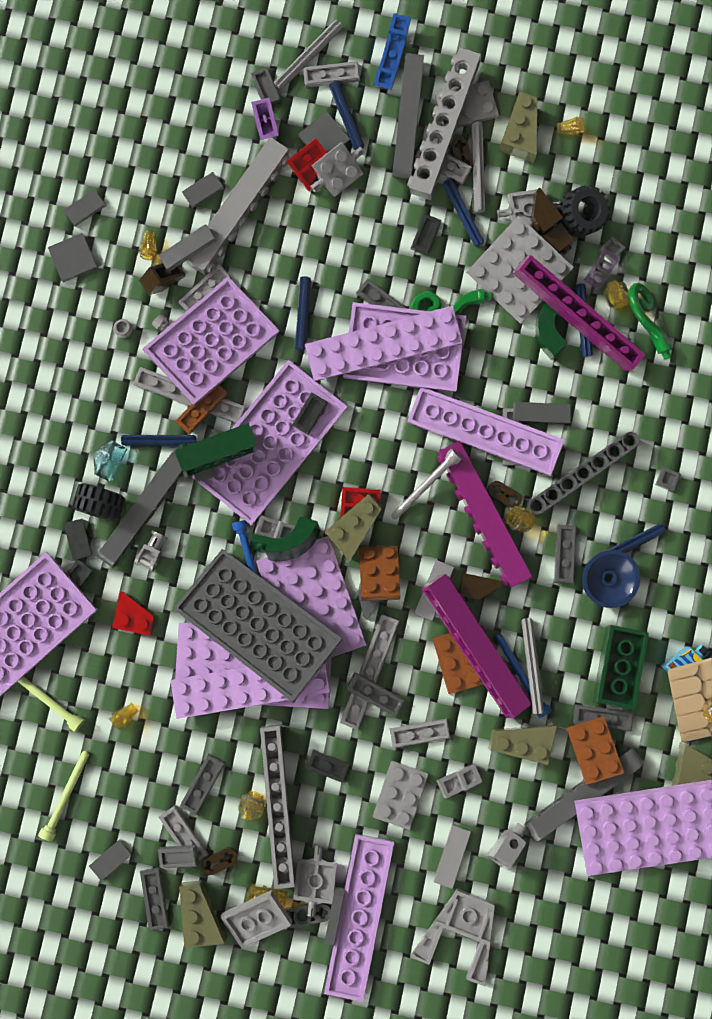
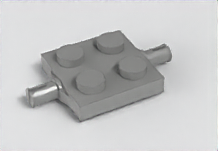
M340 142L311 165L319 179L310 186L311 189L316 192L324 186L333 197L338 195L363 175L356 161L357 158L364 154V151H361L363 149L359 147L353 153H350L343 142Z
M542 188V191H543V192L545 193V195H546V190H545V188ZM537 189L508 193L509 207L508 209L497 210L498 218L509 216L513 222L520 216L532 227L530 220L533 196ZM560 201L552 202L556 209L562 206L559 204Z
M315 846L314 858L308 860L298 859L293 897V900L309 903L307 916H311V909L313 908L312 917H316L317 904H332L337 863L327 862L322 859L323 847H319V854H317L318 846Z

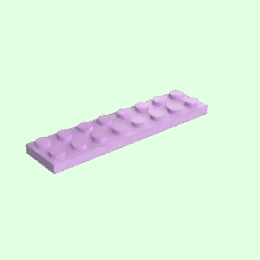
M449 306L307 343L305 347L314 381H320L462 344V339L454 308Z
M420 387L407 423L454 441L460 440L462 444L548 476L552 474L564 439L423 387Z
M326 662L298 698L331 692ZM248 667L171 680L176 719L289 700Z
M355 833L324 994L361 1002L364 1001L394 841Z

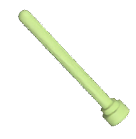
M25 677L18 681L68 721L67 724L72 731L76 732L82 726L85 720L81 716L70 714Z
M88 751L81 753L48 825L41 828L38 835L40 838L53 842L56 836V824L89 757Z

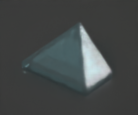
M111 440L94 452V475L111 483L127 448Z

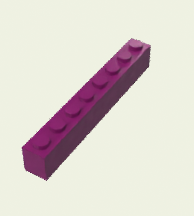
M532 255L524 258L513 271V275L624 371L635 369L645 356L640 349Z
M460 440L440 450L437 457L440 465L446 460V453L451 448L462 457V460L457 465H451L447 469L446 477L450 484L454 483L457 489L455 494L459 501L463 500L466 506L464 511L468 518L472 517L475 523L473 528L477 535L481 534L484 540L482 545L486 552L490 551L493 557L491 562L495 569L499 568L502 574L500 579L503 581L504 586L508 585L511 588L532 577Z
M443 574L421 588L506 718H515L529 707L531 703L528 700V694L521 689L517 677L507 668V662L498 654L496 645L488 639L486 630L482 625H479L475 619V613L468 608L465 598L454 587L452 578L447 576V574Z

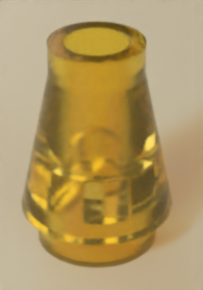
M577 116L557 123L558 134L580 135V133H584V120Z
M147 230L144 232V237L138 251L140 257L144 260H154L157 255L156 233L154 231Z
M131 702L129 705L112 713L113 716L109 719L120 730L122 727L125 728L139 710Z

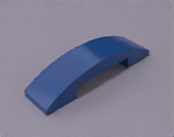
M393 13L374 86L392 90L404 51L411 17Z

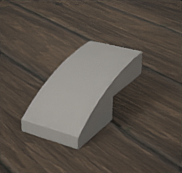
M260 515L254 533L270 538H281L291 533L295 526Z
M471 764L436 781L443 797L447 799L481 783L482 779L475 764Z

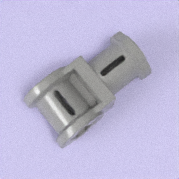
M152 530V537L148 545L144 544L135 559L136 565L141 564L149 568L151 572L154 571L162 553L159 550L164 540L168 539Z

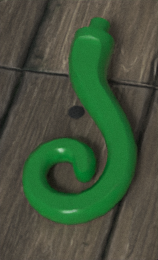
M634 283L628 291L631 308L638 321L652 338L657 353L662 354L664 360L671 358L669 351L672 350L669 338L645 314L654 307L653 297L646 286L641 283ZM638 293L641 294L643 298L639 299Z
M477 289L462 295L452 305L455 315H459L468 306L484 304V300H492L491 292L484 293V289ZM426 291L418 294L413 299L410 308L421 310V303L425 300H431L433 306L428 308L427 311L441 309L442 303L437 294Z

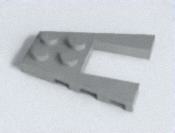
M456 889L411 953V958L430 965L443 928L479 942L466 979L485 987L494 903Z

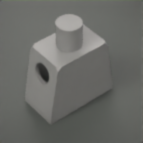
M517 823L512 831L505 830L486 856L501 868L510 869L526 845L522 837L527 829Z

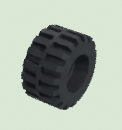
M592 185L581 186L563 196L564 199L560 201L559 204L562 206L558 208V212L563 217L561 219L563 223L561 224L567 228L566 230L569 233L572 232L573 236H587L601 230L602 226L607 224L606 219L610 218L608 211L611 210V207L607 205L609 200L608 198L605 199L604 196L606 194L604 192L600 193L598 187L593 188ZM580 202L586 204L589 209L588 221L583 219L579 213L578 207Z
M82 483L78 484L71 507L76 511L98 518L119 521L125 497L101 487Z

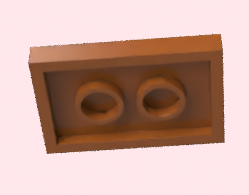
M359 547L361 601L400 600L398 547Z
M450 633L432 638L448 694L483 685V682Z
M604 716L566 728L586 785L624 774Z

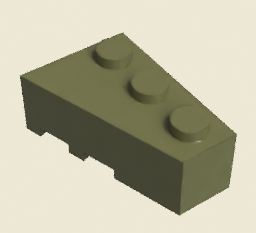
M519 91L499 148L500 152L534 163L537 156V97Z
M371 493L325 531L349 561L382 509V506Z
M544 725L492 729L488 749L548 765L557 726Z
M680 742L678 759L675 764V775L671 786L712 780V759Z
M202 880L182 882L179 890L184 948L225 944L226 935L223 933Z

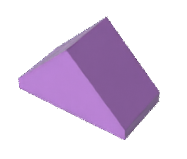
M270 98L251 102L260 140L279 136Z

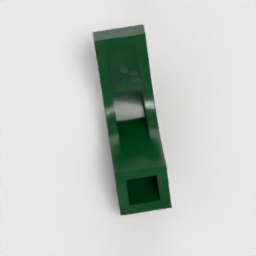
M545 302L537 316L535 333L542 351L550 359H553L567 345V342L555 328L554 321L557 312Z
M299 517L293 531L284 537L270 538L253 533L250 540L256 551L266 553L268 560L288 561L307 552L316 542L321 530L318 521Z

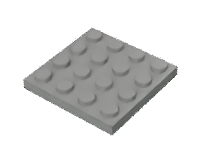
M518 216L466 273L486 292H491L492 297L521 324L543 300L512 274L520 262L527 256L532 255L561 281L574 267Z

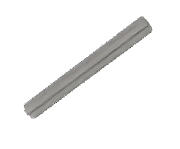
M334 20L274 81L276 88L282 90L342 29L341 22Z
M475 121L471 125L474 211L481 213L485 211L482 122Z
M532 618L522 619V629L533 714L538 715L544 713L533 620Z

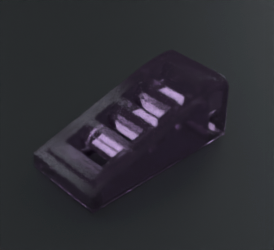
M604 248L583 281L599 291L620 258ZM604 255L612 259L614 262L611 264L605 259H603ZM602 262L610 268L606 270L599 263ZM597 268L604 272V277L594 270ZM593 274L594 276L601 279V282H597L590 276Z

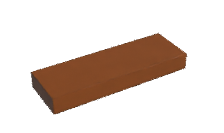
M218 385L195 406L191 404L175 423L190 435L222 400L229 395L228 392Z

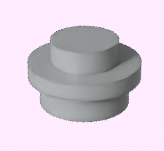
M120 319L115 322L113 330L118 337L126 338L131 335L133 327L128 320Z

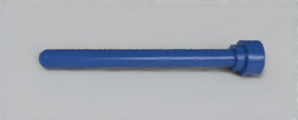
M245 520L232 523L233 530L236 531V534H239L247 567L257 574L246 534L248 532V523Z
M496 634V641L531 697L528 677L502 634ZM543 702L544 713L537 715L539 719L552 712L550 706Z

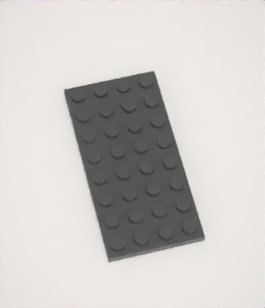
M221 549L173 608L293 703L343 641L341 637L223 549Z

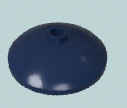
M617 550L602 551L594 555L587 562L582 574L583 588L589 599L597 605L605 608H617L627 604L636 595L640 586V571L635 561L629 555ZM607 574L611 576L609 580H605Z

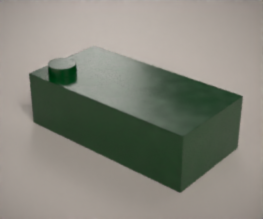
M249 423L190 445L189 443H183L177 446L178 449L174 451L183 475L187 478L257 451V443Z
M615 625L605 627L592 702L636 710L649 632Z

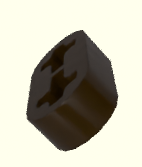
M462 137L456 138L451 147L453 157L460 161L464 158L465 163H469L468 165L472 167L473 160L467 140ZM458 143H460L461 146H464L462 150L463 153L461 154L459 148H455L457 147Z
M494 481L488 486L489 496L507 508L515 509L521 504V495L504 483ZM492 486H500L499 490L503 492L504 495L500 493H497L496 495L493 494L494 490L492 489ZM508 495L509 497H512L513 495H515V500L517 501V504H509L510 500L505 496Z
M227 847L207 856L202 862V871L206 875H214L234 865L238 857L237 851L232 847ZM225 852L233 854L231 862L228 859L221 861L226 855ZM209 860L211 863L218 861V864L213 867L214 870L206 868Z

